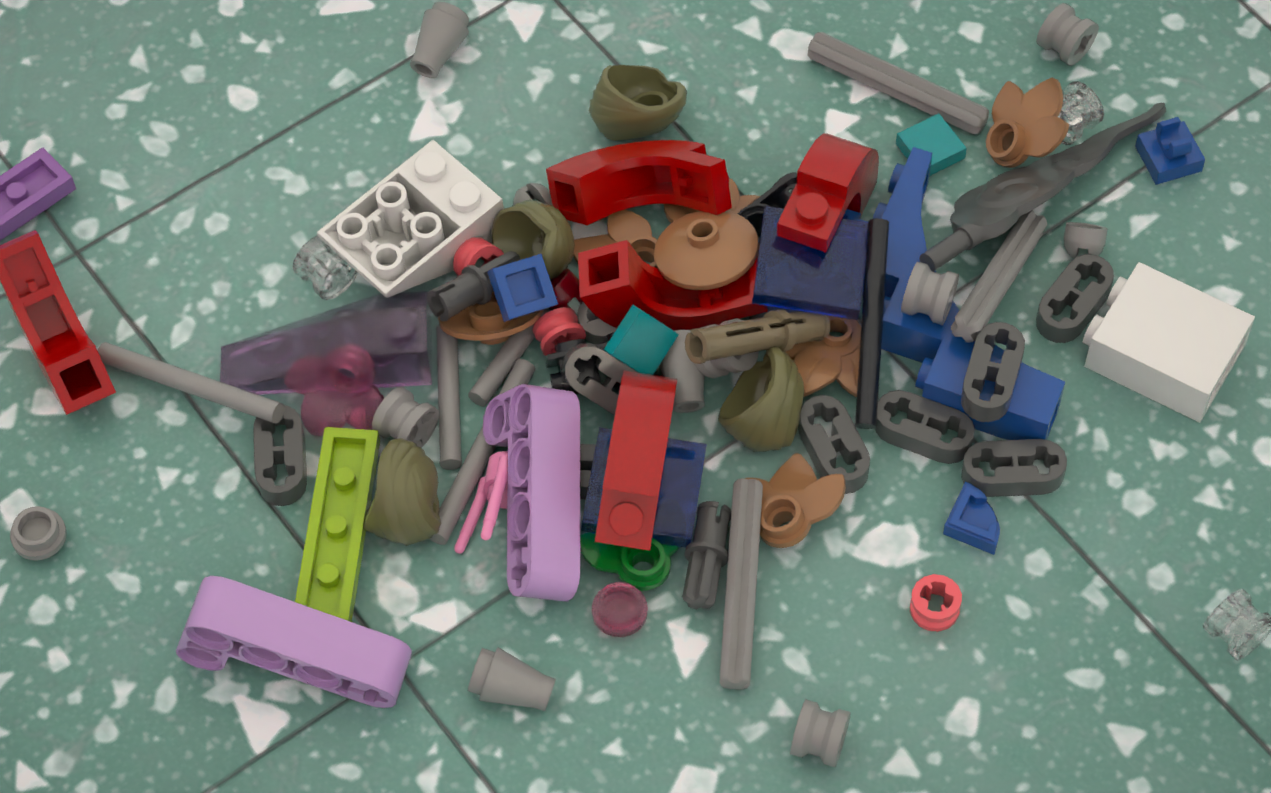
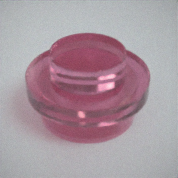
M626 582L608 584L596 594L592 603V617L595 625L603 633L613 637H626L636 633L642 628L647 619L648 605L645 596L636 587Z

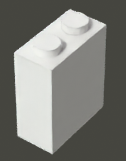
M1138 262L1128 280L1120 276L1114 284L1107 299L1106 305L1110 306V309L1105 317L1096 315L1091 321L1083 338V343L1089 346L1084 367L1200 423L1244 349L1255 316Z

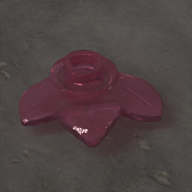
M357 345L338 346L329 351L326 356L305 355L300 357L290 366L283 382L291 390L305 395L301 406V419L307 431L315 436H323L325 427L342 428L346 422L355 429L372 430L374 414L384 399V396L373 384L375 366L372 358L365 349ZM345 368L352 371L355 378L346 377L339 369Z

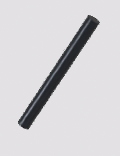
M878 218L868 221L855 414V427L861 429H874L877 426L889 221Z

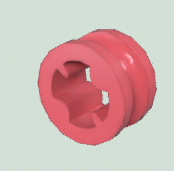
M481 237L470 238L457 249L454 255V272L459 276L464 267L468 265L475 266L479 258L484 260V265L504 253L501 249Z
M566 307L557 308L545 313L534 323L532 329L536 340L541 342L540 347L545 356L556 353L554 346L557 344L585 339L586 337L583 326L578 323L575 311Z
M932 574L921 578L912 589L910 601L912 619L919 627L928 631L939 632L950 628L955 624L960 613L962 593L959 586L952 579L944 575ZM931 594L944 597L940 612L928 609V601L931 600Z

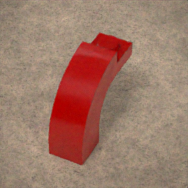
M828 133L820 135L808 150L797 171V184L777 223V236L827 252L846 209L861 213L862 216L877 183L879 167L877 150Z
M653 140L619 144L586 152L546 168L552 206L559 209L562 215L566 217V220L586 226L615 212L649 204H675L714 215H719L732 208L729 176L725 159L706 155V148L703 143L681 140Z
M34 230L1 244L0 283L21 330L66 415L116 393L96 346L82 327L38 232Z
M628 240L578 253L580 298L595 316L615 328H618L632 305H635L673 331L692 330L713 324L720 325L724 321L768 312L765 272L758 258H756L752 267L742 277L728 285L709 290H690L678 287L667 281L660 274L658 268L649 265L641 259Z
M624 370L613 422L595 542L650 551L678 379Z

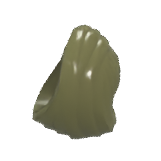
M609 65L602 71L596 89L593 91V98L590 100L588 111L599 131L607 139L617 141L641 138L663 131L679 117L686 104L687 90L680 82L668 81L665 75L657 68L639 65Z
M529 199L501 210L494 218L491 231L492 244L501 249L504 254L509 251L516 252L520 260L542 254L550 281L557 278L571 263L575 247L571 225L559 209H556L554 206Z
M778 346L770 347L766 350L763 361H757L750 370L742 372L733 390L720 408L718 415L720 424L727 433L733 435L736 440L742 442L744 447L751 449L753 452L780 450L782 447L791 446L794 440L804 397V382L794 360Z
M402 438L389 441L381 452L377 469L376 492L364 523L366 531L382 539H387L394 543H402L406 546L432 538L434 534L439 533L441 526L437 495L439 483L437 470L434 462L425 455V451L421 447H417L416 443Z

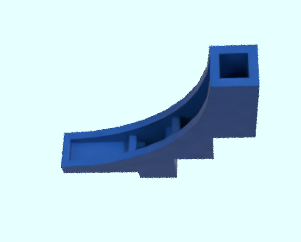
M913 147L906 164L897 163L893 170L888 186V193L892 195L888 204L880 202L873 216V219L878 218L889 221L881 349L921 362L922 365L915 387L923 389L922 397L952 407L968 415L961 405V394L975 341L966 342L962 337H955L952 333L951 326L955 321L959 308L953 301L943 325L933 323L929 315L918 312L911 316L901 312L902 301L911 272L916 262H920V255L927 251L921 220V209L929 184L933 153ZM858 218L850 237L841 236L834 253L833 265L839 266V275L845 276L849 282V285L843 287V290L848 291L852 289L853 293L863 296L868 221ZM995 345L992 351L991 362L1000 364L1005 350ZM1022 362L1011 403L1006 414L999 420L992 422H980L969 415L968 417L972 420L974 429L1005 440H1047L1059 411L1065 381ZM985 380L979 399L990 401L994 392L995 382Z

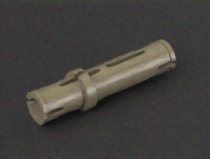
M812 307L808 310L792 313L781 309L772 310L766 313L763 318L702 329H692L686 335L685 350L689 359L695 364L768 350L774 346H778L782 351L787 352L795 344L824 340V337L829 335L830 321L827 313L820 307Z

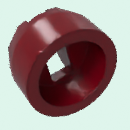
M570 269L563 270L557 278L551 280L558 304L550 307V310L562 307L571 308L567 303L573 298L582 305L583 303L580 298L579 279Z

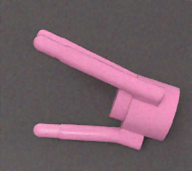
M508 451L497 452L489 457L486 476L479 479L476 496L454 547L455 552L458 554L465 551L487 500L488 506L481 530V538L485 541L489 540L492 536L499 509H507Z

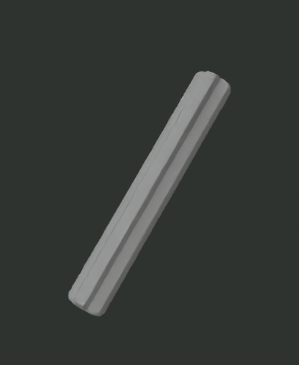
M817 32L810 41L807 54L810 59L932 116L939 113L947 123L962 130L978 135L987 123L989 110L978 103L823 32Z
M1031 210L1019 217L955 316V321L951 326L955 337H962L966 342L976 341L979 331L986 326L1042 237L1043 231L1047 226L1044 215L1037 216Z
M741 478L737 479L733 484L720 665V684L726 689L743 690L747 689L750 685L763 485L756 479L748 480Z

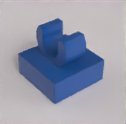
M1179 117L1158 122L1156 129L1140 133L1137 136L1135 147L1155 185L1202 172L1205 158L1185 121L1181 122Z
M542 254L499 266L487 272L504 322L558 304Z

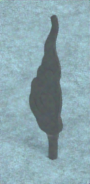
M1157 103L1144 114L1102 130L1081 144L1072 146L1061 153L1043 157L1026 167L1004 172L986 184L968 191L954 204L955 211L950 217L953 234L921 254L920 262L928 264L931 271L934 272L963 251L971 250L981 242L996 238L1005 233L1017 222L1020 216L1045 203L1062 191L1074 178L1081 176L1099 164L1122 138L1150 125L1162 117L1166 112L1165 103Z

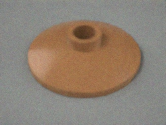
M697 211L675 220L661 233L655 245L654 258L660 274L670 283L684 289L709 290L728 285L742 277L752 267L758 256L759 241L753 225L739 214L725 211L719 215Z
M492 292L491 300L485 305L475 304L447 321H441L439 316L438 321L443 332L452 337L494 345L505 342L511 335L532 326L541 317L543 310L504 322L495 294Z

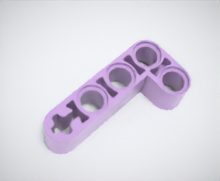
M521 384L494 397L486 407L483 417V436L485 441L489 445L508 447L507 583L513 596L568 602L574 597L580 580V403L573 391Z
M209 576L205 577L200 584L178 643L176 654L181 660L194 667L211 671L222 670L228 658L232 657L366 705L389 708L396 705L412 650L403 641L387 634L228 578Z

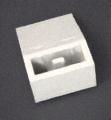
M431 140L317 231V235L382 295L388 298L454 271V255L466 240L473 237H481L492 244V226L494 218L504 209L503 200L437 142Z

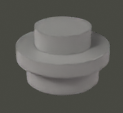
M40 506L30 507L19 513L10 531V540L15 551L23 558L29 560H43L53 556L62 548L67 536L66 526L60 515Z

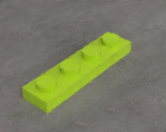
M325 427L295 602L352 622L366 536L364 523L371 504L380 436L378 430Z

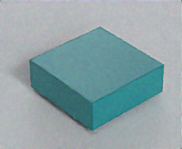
M939 113L897 133L896 145L907 159L913 147L933 153L930 176L966 157V146Z
M632 305L604 350L637 372L653 375L679 334L635 305Z

